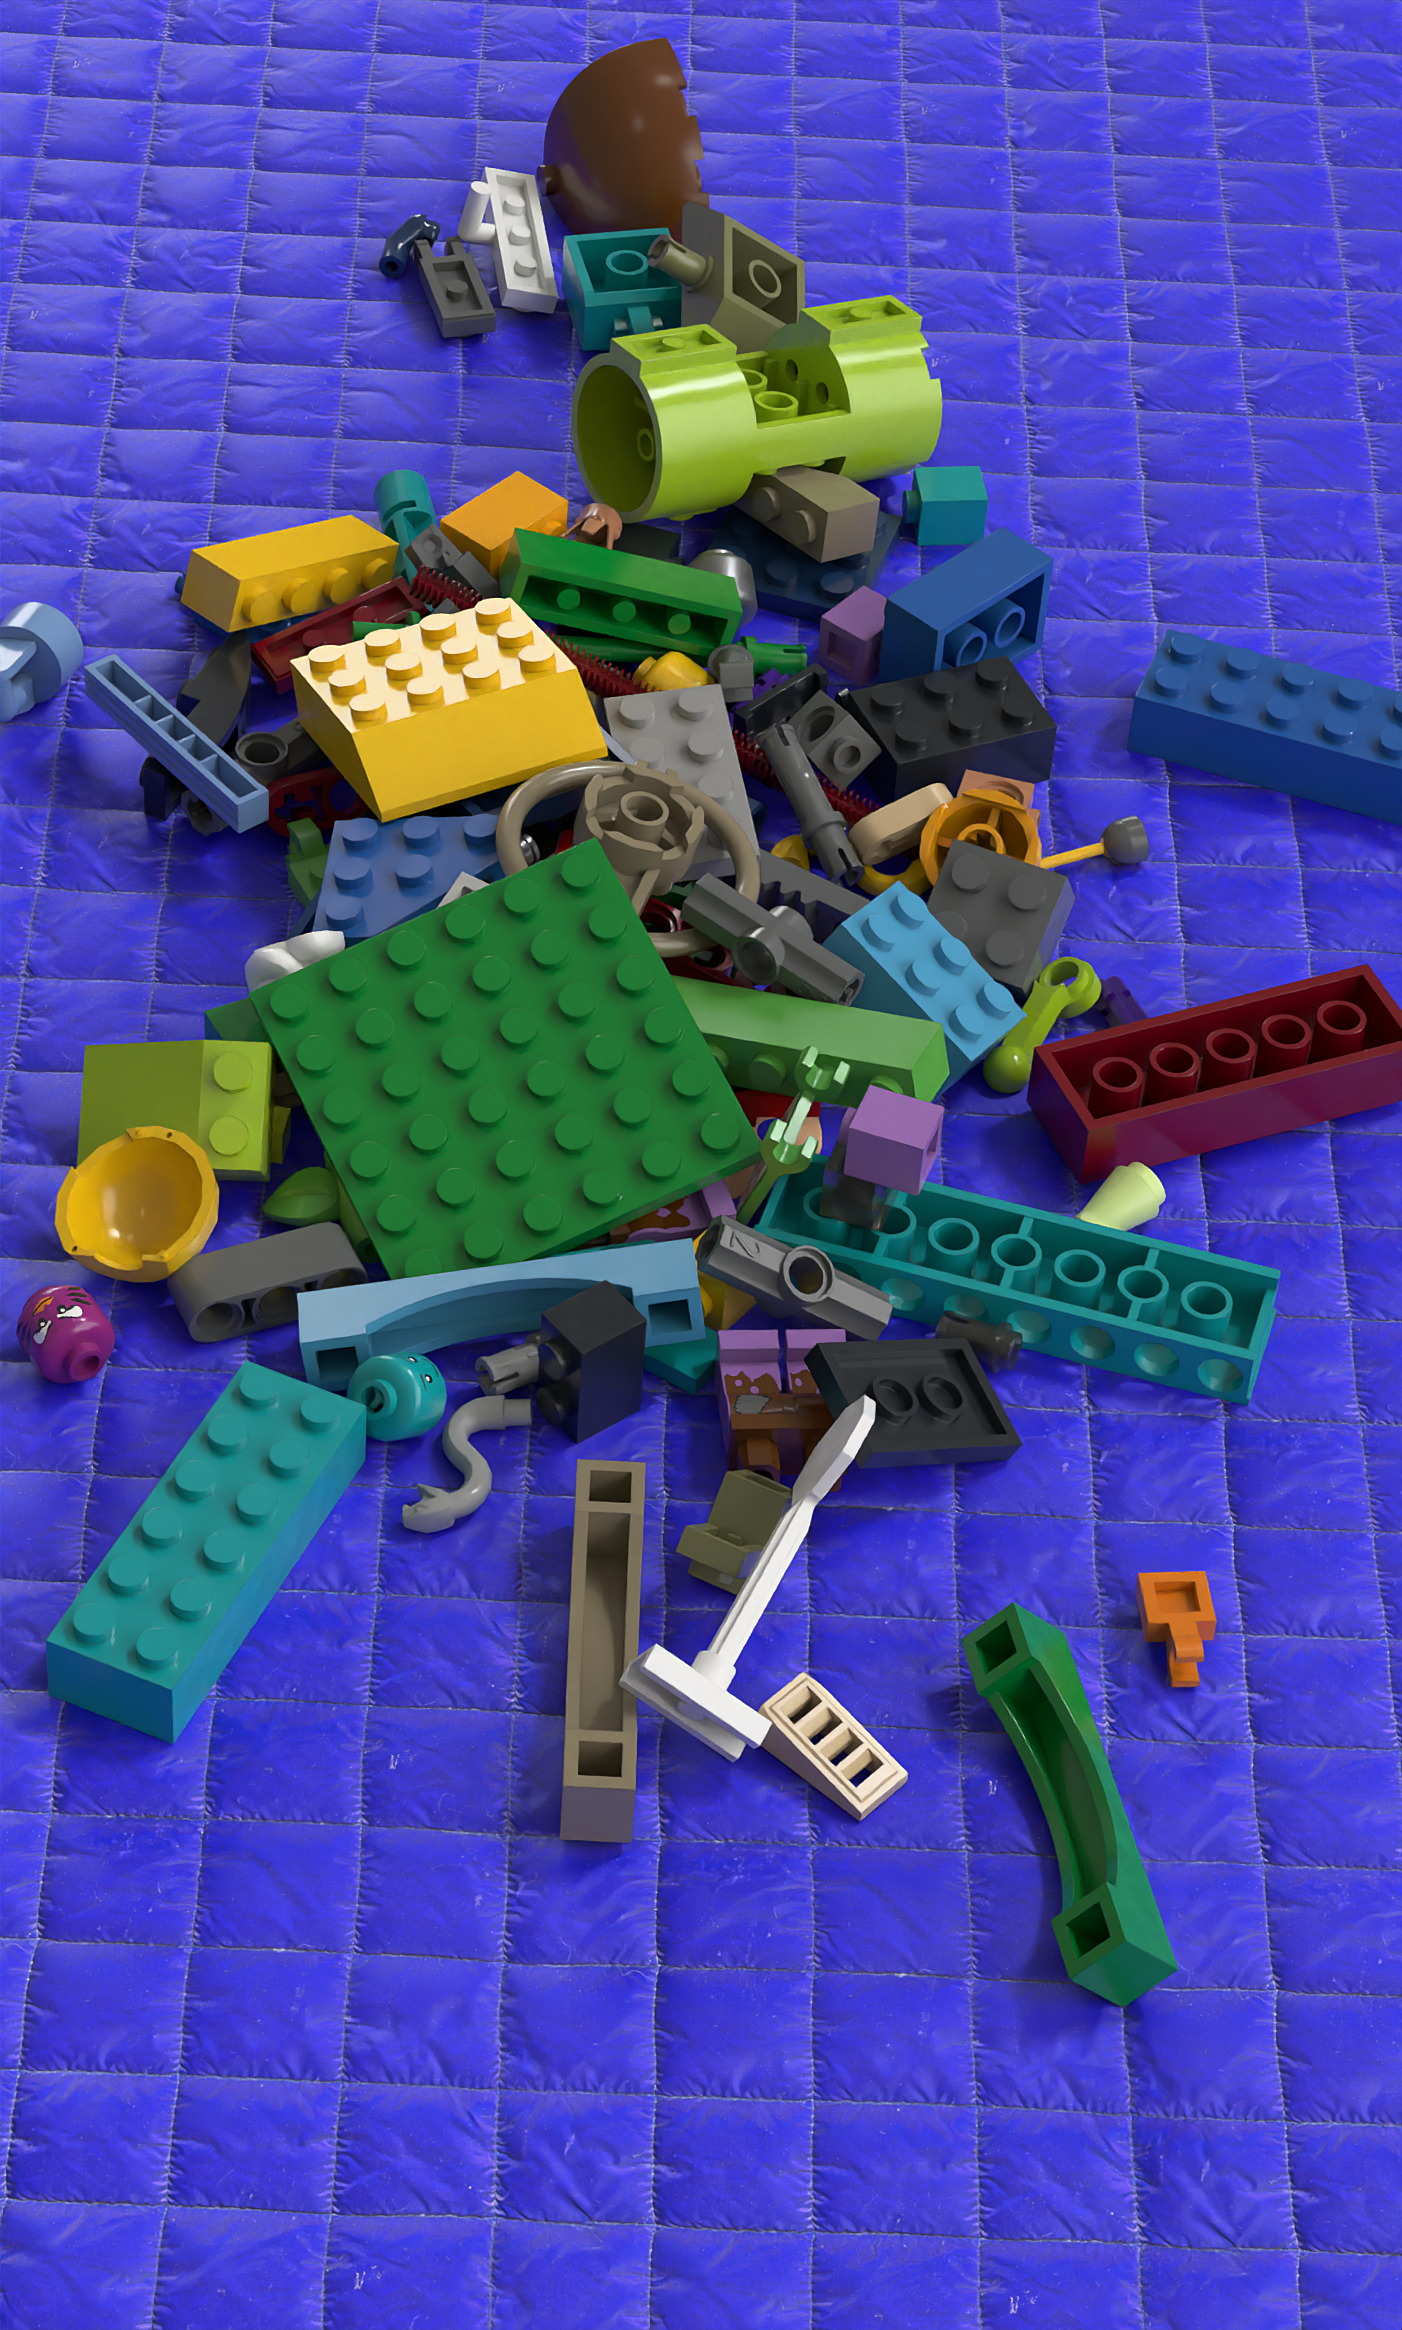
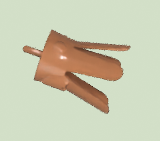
M592 503L582 509L580 516L575 520V524L561 534L559 538L567 539L576 534L573 541L612 549L614 540L620 537L622 520L612 507L602 503Z

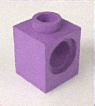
M862 586L822 615L817 661L860 686L879 673L880 666L879 652L882 647L885 619L884 607L887 598L866 586Z

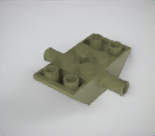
M688 201L682 206V245L673 240L669 235L662 234L654 240L649 248L647 257L650 259L647 260V263L651 267L657 268L681 282V327L708 324L737 346L736 355L763 351L772 335L778 329L788 324L798 323L799 311L805 308V261L724 213Z

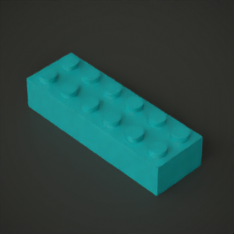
M245 1360L46 1639L48 1694L174 1744L365 1462L367 1406Z

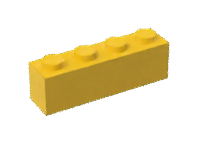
M347 515L191 550L180 602L228 633L333 608L392 581L399 543L355 516Z

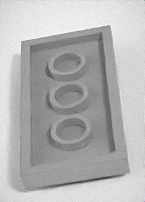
M721 684L603 698L604 717L608 734L636 761L640 759L650 762L648 768L663 773L666 772L667 768L677 771L678 779L702 791L723 807L735 819L748 837L755 851L761 871V854ZM705 824L691 866L682 878L674 882L701 879L707 873L714 877L736 875L727 849Z

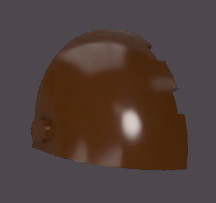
M666 37L625 45L598 58L569 83L553 107L545 131L543 165H539L536 171L537 184L540 194L543 197L547 196L562 222L576 235L668 228L673 240L682 245V206L691 201L710 208L709 193L707 191L702 192L701 177L695 164V160L704 159L696 115L688 116L686 101L681 90L687 88V83L674 50Z

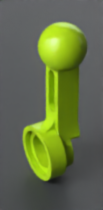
M1062 957L1054 960L1044 968L1040 974L1039 983L1035 979L1032 993L1022 1008L1027 1016L1006 1036L1002 1045L990 1051L984 1060L983 1076L986 1083L992 1089L1002 1093H1014L1022 1090L1030 1079L1034 1047L1042 1045L1056 1019L1078 1016L1094 1005L1101 993V982L1089 963L1076 957ZM1077 977L1073 981V983H1071L1067 987L1064 983H1062L1063 981L1069 978Z

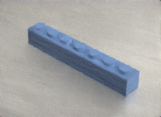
M114 653L84 667V674L86 675L84 677L86 685L85 695L235 831L242 833L269 820V791L128 667L120 657Z

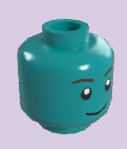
M406 1351L373 1356L359 1365L349 1380L346 1397L367 1406L366 1435L388 1442L422 1436L434 1428L444 1414L447 1392L445 1380L437 1366L423 1355Z

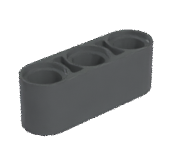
M326 1222L194 1256L169 1275L167 1286L191 1337L198 1342L213 1343L297 1321V1293L367 1284L369 1279L344 1229L338 1224Z

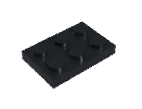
M966 1337L816 1343L803 1359L835 1421L848 1406L863 1395L876 1402L875 1421L854 1457L859 1469L1009 1460L1023 1445Z

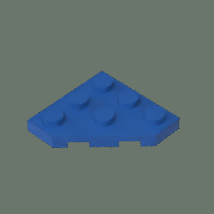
M478 814L463 817L433 818L430 816H417L394 819L384 823L379 819L372 820L369 818L335 821L312 932L324 930L343 932L345 950L436 909L462 872L482 881L486 879L491 883L505 878L506 876L497 856L495 843L499 815Z

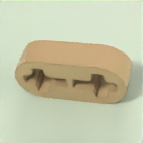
M931 784L862 818L849 831L848 840L863 864L874 865L921 843L922 830L932 812L943 802L945 803V810L948 808L946 804L954 798L945 784Z

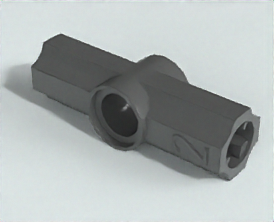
M297 716L273 733L260 731L242 736L236 743L235 758L233 760L259 784L266 787L268 783L277 779L306 773L328 759V757L300 724L299 716ZM190 789L181 794V809L188 816L195 830L209 837L214 832H220L229 826L226 821ZM288 794L284 795V803L287 801Z
M707 873L695 883L693 890L683 902L680 918L729 949L735 967L749 982L767 986L776 980L804 999L850 1007L852 1001L862 988L866 974L813 941V934L809 924L794 909L787 906H777L768 912L710 873Z
M722 1214L711 1221L707 1231L699 1240L695 1253L697 1270L753 1296L761 1310L771 1317L786 1319L795 1316L821 1329H845L846 1341L848 1342L877 1341L883 1329L888 1325L893 1305L889 1302V1294L833 1268V1264L827 1255L817 1247L803 1245L791 1248ZM789 1274L797 1282L799 1291L791 1283Z

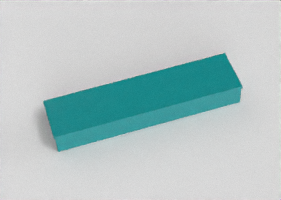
M816 1153L810 1166L804 1172L785 1174L778 1177L759 1225L755 1224L753 1228L791 1248L803 1245L817 1247L827 1255L833 1264V1268L889 1294V1302L893 1305L891 1315L1246 1406L1249 1405L1277 1310L1274 1309L1281 1270L925 1181L919 1195L915 1196L843 1174L844 1160ZM789 1274L791 1283L799 1291L797 1282Z

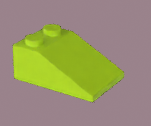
M187 1040L85 1045L77 1167L99 1146L126 1134V1129L157 1125L185 1133L206 1152L216 1180L269 1182L277 1054L268 1042Z

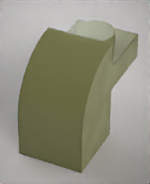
M748 1469L726 1472L707 1523L685 1526L676 1552L693 1559L688 1574L738 1595L780 1518L792 1507L793 1489Z

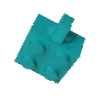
M668 228L564 236L561 289L583 351H610L611 338L681 328V282L661 270L651 267L647 263V260L650 259L647 257V254L654 240L662 234H667L671 237Z

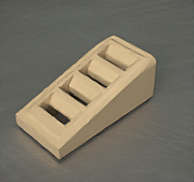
M805 1672L799 1674L768 1699L758 1711L759 1714L772 1722L761 1746L858 1821L863 1820L907 1782L908 1772L821 1684ZM818 1733L822 1734L824 1738L816 1745L810 1741ZM842 1751L848 1754L836 1766L830 1762ZM863 1768L873 1773L857 1787L849 1781Z

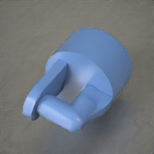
M38 602L24 603L15 607L0 623V722H7L15 715L29 711L36 703L44 702L53 697L82 663L84 648L77 628L67 616L52 606Z

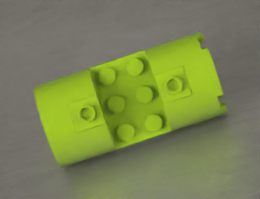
M892 295L803 308L799 311L798 323L788 324L778 329L772 335L763 351L736 355L737 346L708 324L611 338L610 352L593 357L582 369L577 379L572 399L571 431L573 448L580 474L589 494L595 503H602L612 507L619 514L622 523L625 524L663 517L676 521H685L691 519L695 514L716 511L719 507L735 503L747 490L753 473L771 475L776 473L778 468L801 465L818 471L843 475L855 483L909 474L918 463L929 460L937 444L942 421L940 379L930 380L927 364L922 351L929 347L920 332L922 316Z

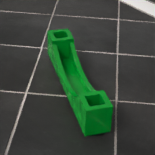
M1012 1602L962 1638L961 1643L977 1693L988 1700L1010 1736L1031 1778L1050 1828L1060 1868L1063 1896L1062 1912L1051 1919V1923L1069 1979L1123 2008L1179 1969L1065 1633L1015 1602Z

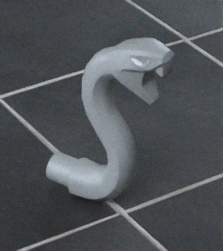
M505 1395L486 1396L462 1405L450 1416L443 1430L441 1444L450 1462L463 1473L464 1484L460 1489L448 1493L444 1490L419 1483L417 1491L421 1501L412 1506L404 1504L402 1507L401 1521L405 1528L423 1533L449 1528L454 1525L455 1519L472 1513L485 1501L491 1490L492 1473L484 1457L468 1442V1437L481 1430H505L506 1426H532V1399H505Z

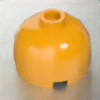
M971 789L962 792L963 796L952 799L946 804L948 808L945 810V803L943 802L932 812L922 830L919 855L927 878L933 886H935L954 838L1040 867L1042 844L1034 820L1017 800L997 790Z

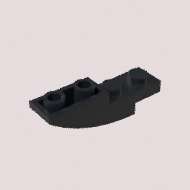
M242 629L233 631L221 647L216 646L213 648L203 668L193 679H187L183 683L176 701V709L231 759L235 758L237 741L248 733L251 716V649L247 631ZM152 754L146 758L139 776L140 786L144 787V814L166 821L181 803V794L189 788Z

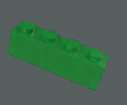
M516 527L498 576L502 598H511L529 618L709 657L712 651L719 646L732 644L743 614L735 577Z

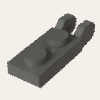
M459 236L446 237L444 246L445 256L434 257L429 242L426 239L414 241L413 254L416 270L443 338L455 336L465 338L475 334L495 332L496 316L494 308L471 253H466L461 238Z

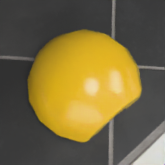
M157 1125L126 1129V1134L99 1146L76 1169L71 1166L57 1193L54 1224L64 1250L81 1265L96 1273L118 1280L156 1282L168 1278L169 1275L178 1270L189 1259L200 1254L218 1221L219 1188L206 1152L185 1133Z

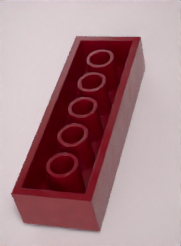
M1364 964L1034 1047L1026 1101L1078 1183L1082 1185L1108 1178L1115 1167L1120 1165L1127 1167L1132 1162H1139L1147 1167L1402 1101V1010L1370 966Z

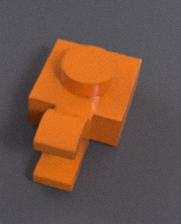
M1206 1572L1138 1573L1135 1595L1145 1642L1166 1641L1167 1671L1171 1687H1199L1200 1679L1197 1662H1203L1204 1660L1202 1640L1214 1639L1217 1622Z

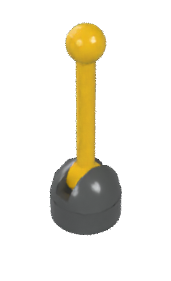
M1136 815L1117 819L1104 829L1100 843L1042 858L1040 867L1047 870L1101 854L1117 865H1131L1146 861L1149 857V843L1145 828Z

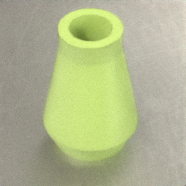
M1132 1162L1127 1167L1120 1165L1115 1167L1084 1209L1074 1218L1128 1231L1158 1215L1159 1206L1166 1198L1165 1190L1158 1177L1144 1164Z

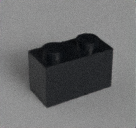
M607 1280L541 1313L540 1345L538 1346V1387L535 1393L536 1404L543 1418L551 1425H558L576 1445L640 1411L647 1319Z

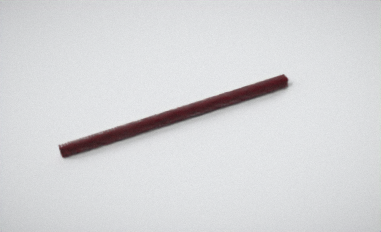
M424 564L419 567L417 575L413 578L409 595H413V598H419L421 602L426 601V605H432V608L435 609L446 598L461 611L475 608L476 604L480 602V593H477L475 598H473L474 590H471L467 595L468 587L466 586L461 592V583L455 589V580H452L450 585H448L449 577L447 576L442 582V573L436 579L437 571L434 570L430 575L431 567L428 566L425 572H423ZM548 629L545 631L547 637L549 632ZM552 633L549 639L577 667L584 687H588V691H594L596 695L601 694V698L655 692V686H653L650 692L648 691L650 683H647L642 688V679L636 685V676H634L632 681H629L631 673H628L623 678V669L617 675L618 666H615L613 671H610L612 663H609L604 668L605 660L603 659L599 665V656H596L595 660L592 661L593 653H590L585 658L587 650L584 649L580 655V646L574 652V643H571L569 648H566L567 639L561 645V636L557 638L556 642L554 641L555 633ZM736 729L733 739L741 772L746 771V775H752L754 779L759 778V782L765 781V785L772 784L771 788H778V792H784L765 753L760 747L756 748L757 740L751 746V737L749 736L746 742H744L745 734L742 733L738 739V730ZM819 773L817 776L833 810L839 811L843 815L847 825H849L848 829L851 830L862 818L878 810V804L874 810L871 809L873 801H870L868 806H865V797L859 803V794L853 800L852 790L846 796V787L840 793V784L834 790L833 780L827 786L828 778L825 777L821 783V774ZM921 843L901 852L899 856H907L906 860L913 859L914 861L919 859Z

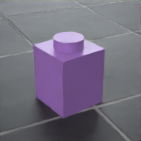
M870 1085L859 1108L849 1107L840 1126L838 1144L846 1147L843 1174L918 1196L939 1154L944 1107Z

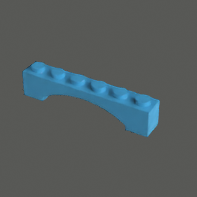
M692 1238L297 1293L299 1341L307 1383L329 1392L348 1389L349 1380L357 1367L373 1356L406 1351L422 1355L435 1349L480 1337L541 1330L542 1312L604 1280H607L647 1319L645 1347L706 1339Z

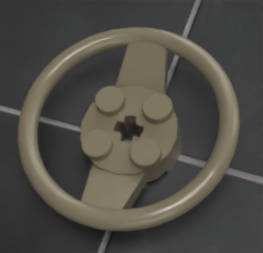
M637 759L635 764L614 761H583L547 769L522 783L505 802L498 817L496 850L501 868L507 877L528 867L520 842L522 823L528 812L538 802L553 793L578 786H587L574 823L573 842L576 846L594 837L597 838L639 918L650 895L667 894L671 890L673 882L685 875L693 862L704 824L720 839L732 859L736 874L735 890L756 904L760 892L758 859L748 837L735 819L705 793L678 779L677 771L667 768L666 772L663 773L648 768L650 762ZM696 928L668 933L647 932L661 958L686 956L710 949L719 944Z

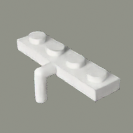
M485 167L481 181H475L471 184L459 222L458 236L466 242L491 246L502 306L512 307L521 312L538 311L553 314L558 299V292L535 175ZM484 213L487 223H482Z

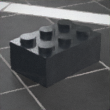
M1007 655L849 692L847 712L883 750L861 773L884 807L915 791L936 783L945 784L952 797L956 798L966 769L1032 784L1050 779L1057 725Z

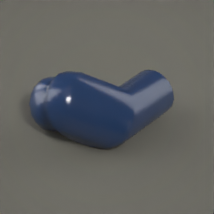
M426 214L411 215L387 238L379 261L380 271L385 276L391 278L401 276L410 251L414 246V241L426 239L432 248L434 241L437 240L440 233V225L435 221L426 219Z

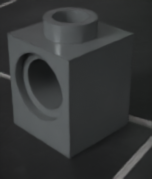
M821 690L786 723L794 728L796 737L811 767L824 778L827 777L828 782L831 783L833 780L834 787L840 784V792L883 751L846 710Z

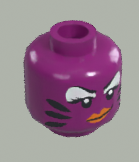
M52 1285L35 1292L23 1306L16 1327V1335L20 1346L39 1374L50 1382L62 1384L88 1380L98 1374L111 1355L116 1338L111 1322L92 1295L79 1286Z

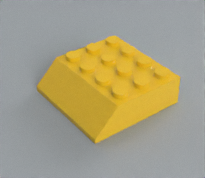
M511 598L485 599L477 603L475 608L451 615L443 613L429 615L416 625L398 630H376L366 635L363 640L342 646H320L310 651L307 656L290 660L300 724L382 823L519 783L547 769L560 765L593 761L608 756L606 742L577 667Z

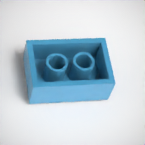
M897 881L841 923L821 945L866 974L862 988L852 1001L850 1007L943 1024L950 1074L931 1102L981 1062L1027 1016L1014 1002L1011 993L1003 985L995 982L973 959L966 945L953 937L928 911L924 901L916 894L910 892L900 881Z

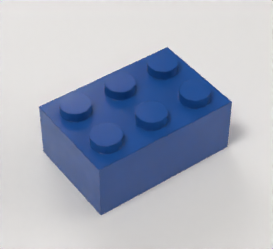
M1001 527L982 540L973 542L967 549L943 564L936 565L927 574L906 587L894 591L887 598L884 607L885 619L882 647L879 652L880 666L877 685L1007 655L1013 665H1016L1041 649L1054 558L1006 528Z

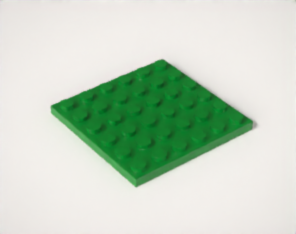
M596 837L248 993L251 1004L389 1280L538 1260L552 1254L563 1253L764 1160L761 1155V1143Z

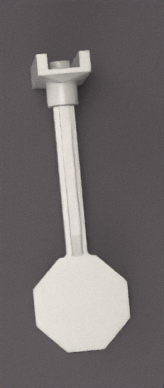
M863 1395L842 1412L814 1448L793 1486L792 1507L780 1518L707 1651H700L690 1667L656 1643L630 1661L618 1682V1685L731 1762L736 1761L740 1757L746 1744L754 1749L759 1747L772 1724L771 1721L726 1691L736 1674V1669L733 1665L807 1534L815 1506L823 1499L852 1462L875 1421L876 1402L866 1395Z

